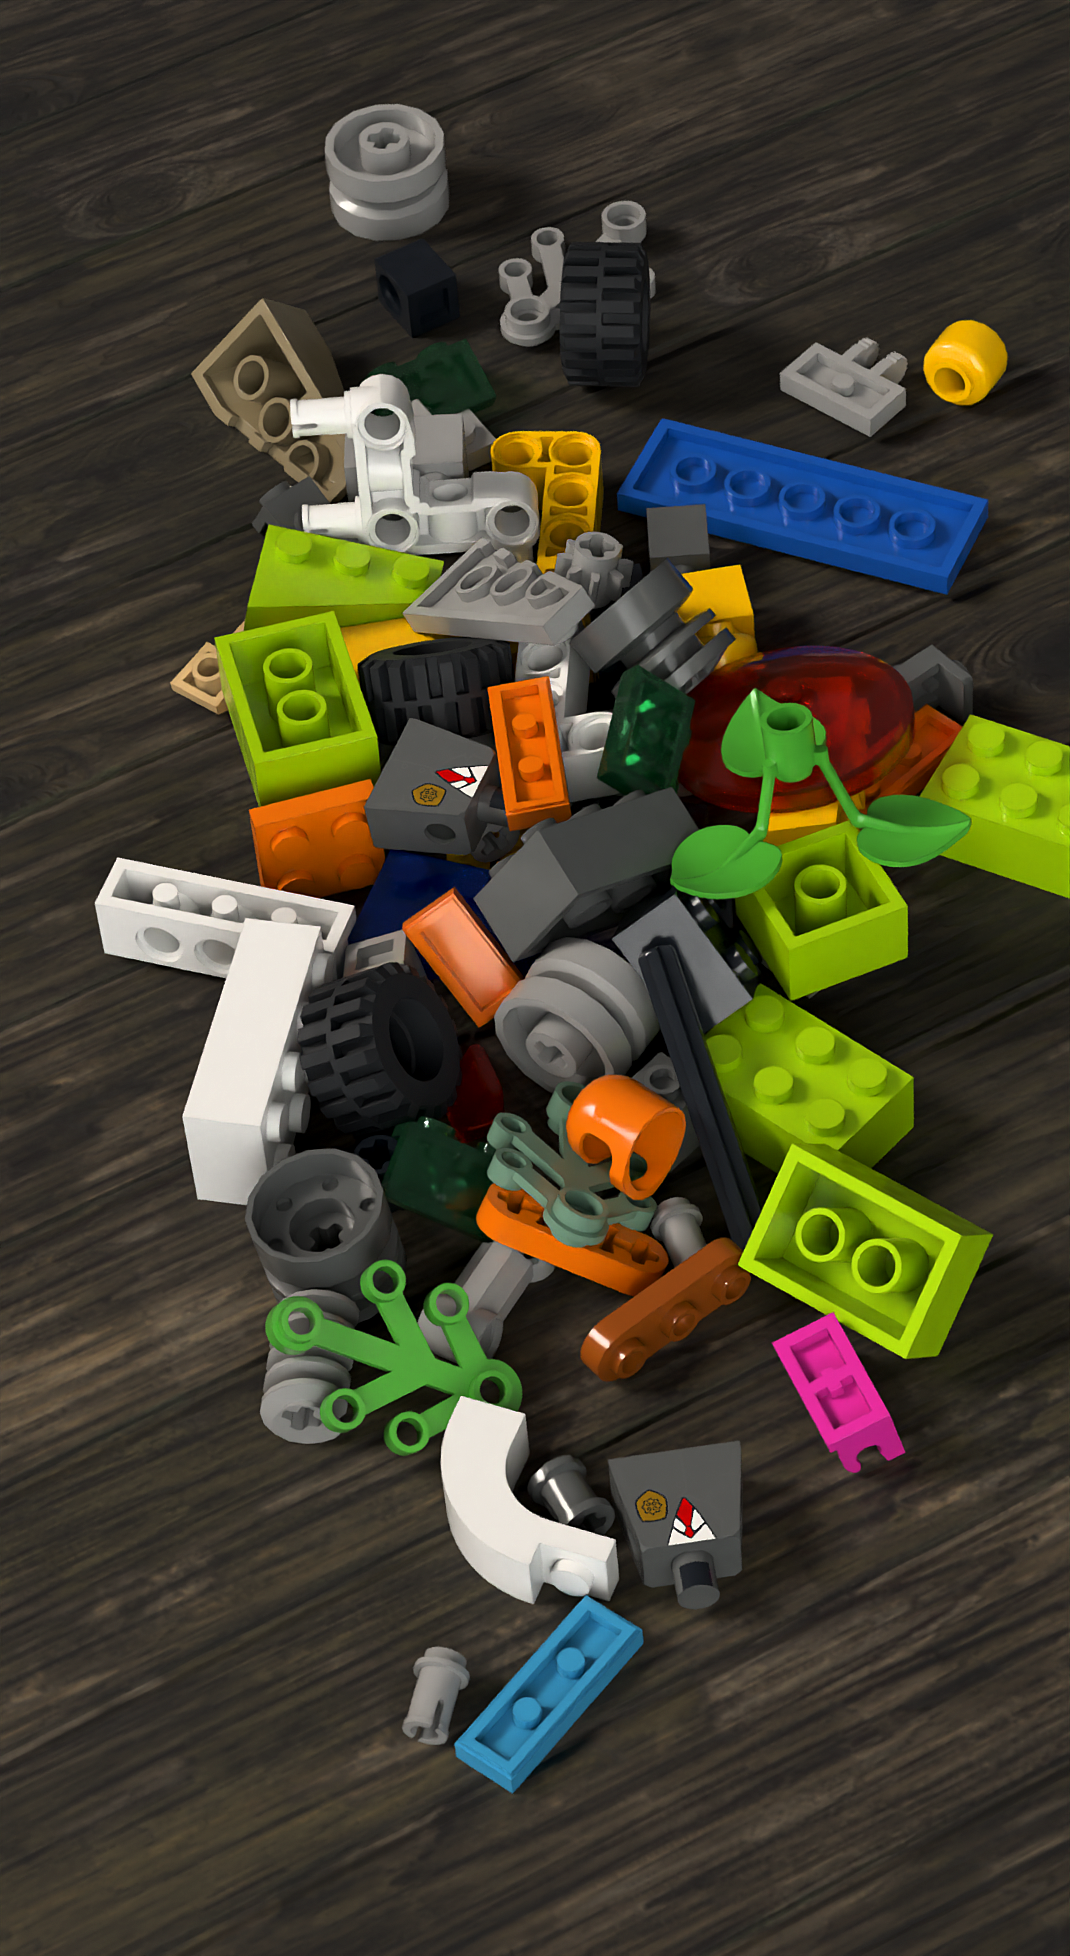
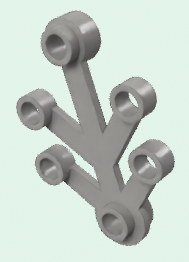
M618 201L608 205L602 212L603 235L595 242L641 243L647 233L646 212L644 208L632 201ZM553 227L540 228L531 236L532 256L536 261L542 263L548 289L540 296L532 295V266L528 261L512 258L504 261L499 267L500 288L509 294L511 300L506 305L505 312L501 316L500 327L504 338L511 343L526 347L536 346L551 338L556 330H560V290L565 243L563 233ZM649 268L651 299L656 293L655 273Z

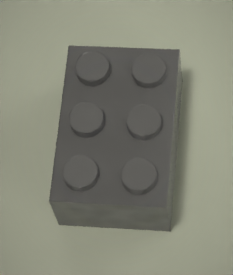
M672 787L648 795L641 789L636 790L621 798L611 807L602 809L599 804H592L578 811L567 821L556 823L554 818H548L532 826L521 837L524 845L516 853L502 859L490 869L489 875L492 879L473 899L512 962H516L542 953L547 945L555 940L564 937L583 939L618 927L625 912L670 881L672 858L676 849L688 836L698 831L699 828Z

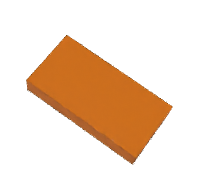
M455 887L403 922L402 930L478 1028L494 1018L503 1000L519 981L525 979Z

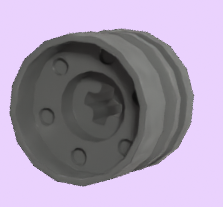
M668 558L569 642L594 674L605 670L618 661H621L628 669L611 691V694L616 699L620 698L637 682L645 689L647 694L627 711L636 723L650 714L673 706L716 669L715 667L727 647L736 640L727 628L720 631L705 645L696 636L695 633L716 616L710 608L686 621L679 616L677 611L689 598L694 589Z
M316 1149L301 1152L281 1160L262 1175L250 1193L245 1221L277 1304L283 1298L295 1292L311 1289L330 1290L345 1295L356 1303L360 1311L359 1323L372 1318L379 1312L376 1304L369 1301L361 1291L360 1279L363 1272L379 1260H391L397 1263L406 1274L407 1255L376 1170L358 1155L338 1149ZM375 1271L373 1275L375 1288L381 1293H391L393 1281L390 1275L384 1271Z

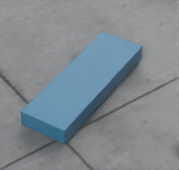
M585 1595L455 1742L456 1757L513 1794L643 1645V1630Z

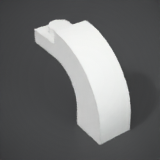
M461 1396L445 1430L441 1448V1472L450 1530L465 1559L489 1583L501 1591L531 1604H534L544 1582L552 1584L560 1591L572 1596L589 1595L610 1601L619 1581L616 1540L544 1519L526 1509L512 1493L530 1454L525 1414Z

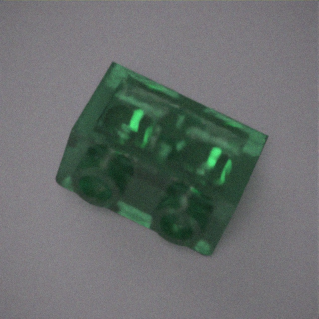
M466 338L451 345L444 341L437 342L422 350L414 360L399 366L396 362L383 364L372 370L366 377L367 379L371 376L384 374L400 379L407 387L410 401L418 399L431 415L458 414L467 409H470L474 414L493 406L497 397ZM386 408L373 410L376 416L381 417L395 413Z
M639 665L623 672L597 779L625 796L640 789L648 795L670 787L677 794L679 790L677 777L683 752L691 739L692 730L690 722L696 700Z
M419 1116L417 1123L411 1121L395 1125L391 1138L396 1139L398 1143L381 1183L387 1201L480 1242H494L479 1228L476 1215L488 1188L493 1184L487 1176V1169L496 1149L484 1142H478L475 1149L454 1140L456 1130L453 1127L429 1117Z

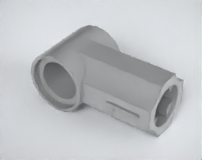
M496 1241L491 1243L482 1242L454 1283L462 1287L468 1295L469 1310L466 1318L482 1350L489 1359L494 1357L501 1341L503 1321L534 1277L533 1265L530 1260L525 1258L520 1251ZM439 1294L436 1300L439 1312L445 1316H454L456 1304L453 1298L447 1294ZM423 1308L417 1323L432 1353L457 1363L442 1328L432 1324L427 1319Z

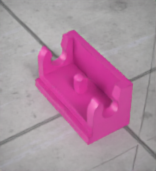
M834 1312L772 1343L830 1453L837 1452L847 1471L857 1473L861 1470V1463L857 1455L869 1446L876 1445L880 1454L888 1461L905 1453L888 1410Z

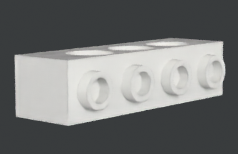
M122 858L116 859L95 902L104 953L227 978L245 918L320 926L324 953L332 954L334 960L332 981L343 978L346 946L360 942L354 905Z

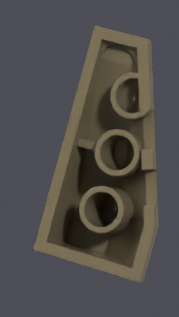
M262 298L199 364L191 375L216 417L226 425L235 427L249 438L248 442L257 450L267 453L284 467V471L298 483L310 476L329 503L338 504L347 494L344 472L345 434L293 438L290 412L291 399L308 400L344 397V389L331 351L306 310Z

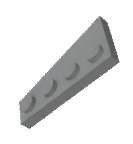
M481 537L402 614L414 632L555 646L565 642L577 632L579 628L578 622L595 605L583 586L552 571L542 574L537 564L527 559L520 563L511 551L502 547L496 551L490 541Z

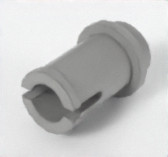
M683 1197L670 1198L657 1205L650 1226L654 1238L663 1241L673 1268L707 1245L699 1227L703 1219L701 1212L697 1206L690 1204L689 1200Z
M431 1647L426 1650L424 1657L416 1660L413 1671L418 1679L407 1717L402 1725L403 1732L408 1737L413 1738L416 1735L418 1726H421L422 1729L418 1742L440 1745L448 1739V1728L459 1690L466 1688L470 1680L469 1672L465 1669L467 1661L460 1653L444 1647Z

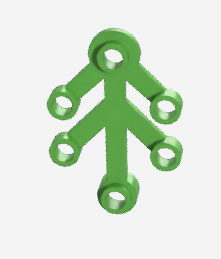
M379 1260L363 1272L360 1279V1287L363 1295L369 1301L376 1304L395 1344L325 1319L321 1308L314 1301L303 1296H292L281 1301L269 1312L266 1319L265 1330L269 1342L275 1349L284 1354L298 1355L316 1346L388 1372L355 1390L342 1388L329 1394L320 1406V1418L325 1427L336 1433L348 1432L357 1427L363 1421L366 1414L423 1386L452 1395L421 1414L406 1411L388 1421L384 1428V1441L387 1447L397 1455L408 1456L421 1450L427 1444L430 1437L446 1430L461 1396L488 1403L482 1398L480 1393V1385L483 1380L492 1381L499 1388V1400L496 1404L492 1405L517 1412L522 1401V1386L519 1377L506 1363L486 1357L466 1318L469 1310V1298L464 1289L454 1283L440 1284L426 1295L423 1304L427 1319L432 1324L442 1328L458 1366L434 1357L402 1293L406 1285V1276L403 1269L394 1261ZM375 1271H384L390 1275L393 1281L391 1293H381L375 1288L373 1284ZM439 1294H447L453 1298L456 1304L454 1316H445L439 1312L436 1305ZM291 1312H301L308 1318L310 1326L307 1334L300 1335L291 1330L288 1323ZM336 1399H344L352 1406L353 1417L349 1423L340 1422L333 1415L332 1406ZM400 1422H408L416 1429L417 1439L414 1445H405L398 1439L396 1430Z

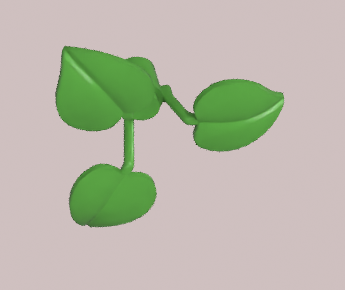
M754 688L732 717L723 737L721 754L724 765L731 772L748 778L763 776L756 826L750 834L746 830L732 825L705 827L692 833L678 846L673 855L670 883L681 892L707 899L737 898L751 894L766 886L779 872L783 861L781 850L777 846L762 842L768 832L775 778L783 782H798L810 776L815 765L820 767L851 824L862 829L857 836L859 852L877 864L889 867H909L927 862L946 851L965 836L970 830L972 820L969 816L953 807L913 795L880 797L869 805L867 815L861 813L856 808L829 760L828 747L826 746L827 736L824 726L812 716L811 711L806 706L797 703H778L762 691Z

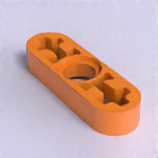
M493 1183L488 1188L476 1215L479 1228L492 1240L630 1296H636L660 1279L669 1262L668 1254L659 1242L646 1234L626 1228L619 1223L609 1225V1231L604 1241L600 1244L586 1245L581 1248L565 1245L552 1235L550 1228L545 1223L542 1215L544 1207L523 1189L511 1191Z

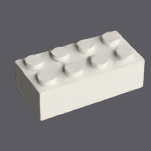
M245 918L182 1116L197 1199L247 1205L248 1197L260 1177L281 1160L296 1155L295 1146L293 1145L296 1132L305 1133L311 1107L308 1094L309 1088L307 1086L309 1081L305 1070H302L299 1058L302 1055V1049L298 1043V1029L303 1028L300 1015L303 1006L309 1004L308 996L315 989L321 988V985L332 982L334 970L332 954L324 953L320 926Z

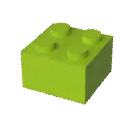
M850 820L777 846L781 850L783 861L774 879L758 891L735 898L738 918L790 1001L908 958V906L882 866L867 859L859 852L857 847L859 831L851 824Z

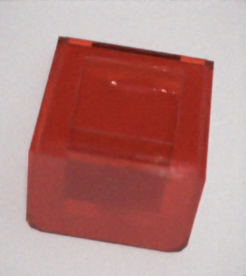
M479 1043L471 1045L460 1061V1068L463 1074L461 1085L456 1087L458 1097L453 1106L447 1107L448 1113L446 1115L460 1143H467L487 1137L495 1116L499 1113H505L502 1087L484 1047H481Z

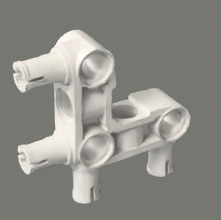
M378 374L367 378L359 387H350L349 391H344V397L290 400L293 438L347 434L348 439H353L359 496H355V502L302 505L304 532L341 540L358 538V543L360 544L364 543V545L412 555L467 552L482 537L490 541L495 550H499L502 547L511 551L518 562L522 563L527 559L534 563L532 546L536 544L540 535L538 492L535 483L528 476L513 471L473 472L471 478L429 481L426 476H420V472L413 469L412 457L416 455L414 411L407 387L400 379L391 375ZM386 408L395 413L381 417L370 412L375 409ZM510 505L523 508L514 513L500 510ZM388 514H398L404 518L397 521H387L382 517Z

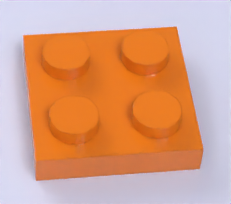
M371 779L249 809L261 887L321 898L388 881L384 849L374 847L364 809L374 788Z

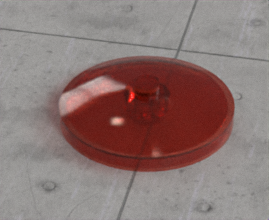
M820 645L794 646L756 653L714 670L676 702L669 714L665 729L669 762L674 775L684 788L698 798L713 805L741 812L758 813L763 776L748 778L731 772L724 765L721 754V745L726 729L740 705L754 688L762 691L778 703H797L806 706L811 711L812 716L825 728L829 760L850 797L882 780L903 760L914 741L916 717L912 693L908 683L888 663L872 655L848 648ZM815 765L810 776L798 782H783L775 778L770 813L809 810L838 802V799L820 767Z

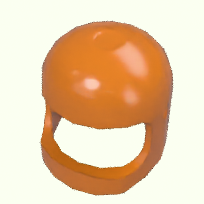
M614 1074L601 1076L591 1081L574 1100L566 1122L568 1143L573 1151L586 1163H599L612 1155V1165L609 1172L611 1184L632 1200H644L656 1192L677 1158L686 1129L685 1114L677 1106L637 1080L628 1076ZM634 1151L646 1161L647 1170L644 1176L631 1181L629 1168L630 1158Z

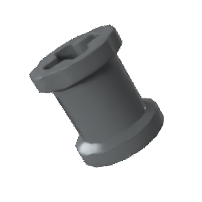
M565 1455L545 1463L530 1478L527 1486L528 1494L533 1502L545 1506L557 1523L603 1536L613 1524L615 1510L605 1498L597 1497L585 1480L587 1473L582 1461L574 1458L572 1455Z

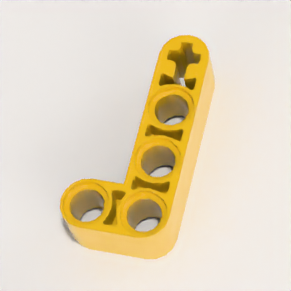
M509 432L499 436L491 446L492 471L520 472L528 476L535 483L538 492V510H542L537 566L542 574L548 571L554 572L557 553H565L568 539L576 540L579 535L586 532H600L604 495L600 443L594 436L583 432Z

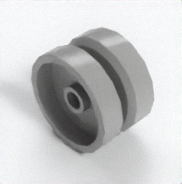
M401 104L373 105L351 112L337 121L327 134L325 160L327 174L330 178L331 209L341 227L358 237L374 241H393L422 234L440 222L449 208L450 191L448 171L445 168L444 132L435 118L418 108Z
M564 937L547 945L532 964L525 979L515 985L494 1015L496 1035L506 1054L526 1076L551 1093L554 1092L557 1084L564 1081L576 1082L587 1086L591 1081L608 1074L625 1076L632 1066V1061L639 1059L660 1030L646 984L632 965L606 947L587 939Z

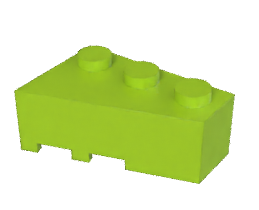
M268 525L247 606L244 631L331 611L335 612L340 628L405 618L402 613L442 575L444 561Z

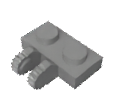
M863 337L862 340H859L857 344L855 343L842 355L815 342L780 372V390L871 437L906 406V388L898 385V383L902 381L907 370V358L897 352H891L874 366L880 348H878L879 344L867 337Z

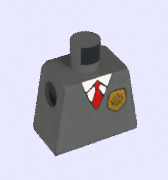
M409 718L364 806L373 845L382 849L468 855L475 851L488 823L508 827L497 753L491 747L421 720Z
M740 1441L608 1459L613 1509L642 1583L651 1588L675 1584L678 1603L687 1609H702L714 1604L720 1596L717 1578L735 1576L742 1571L743 1476Z

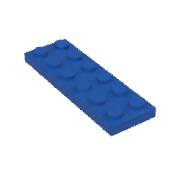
M661 418L617 492L619 511L647 518L646 508L705 504L708 534L946 595L949 593L988 518V499Z

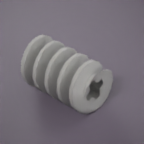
M305 1290L295 1292L282 1299L283 1301L292 1296H303L311 1299L321 1308L325 1319L353 1329L358 1324L360 1311L356 1303L345 1295L330 1290ZM291 1312L288 1318L291 1330L300 1335L307 1334L310 1326L308 1318L301 1312ZM270 1343L266 1365L267 1373L263 1386L264 1395L262 1396L260 1415L264 1424L275 1435L289 1442L313 1444L323 1443L336 1438L340 1433L333 1432L325 1427L320 1418V1406L329 1394L338 1389L350 1388L351 1376L348 1371L352 1369L353 1360L316 1346L302 1354L288 1355L278 1351ZM336 1399L332 1406L333 1415L340 1422L339 1418L346 1413L348 1402L344 1399Z

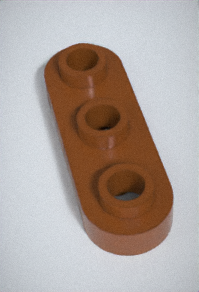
M727 1237L716 1239L603 1318L584 1340L580 1352L581 1361L602 1381L609 1382L619 1378L626 1379L634 1375L643 1366L647 1358L671 1341L677 1342L684 1339L693 1331L700 1320L721 1305L734 1303L745 1293L749 1287L751 1276L749 1271L738 1266L744 1250Z

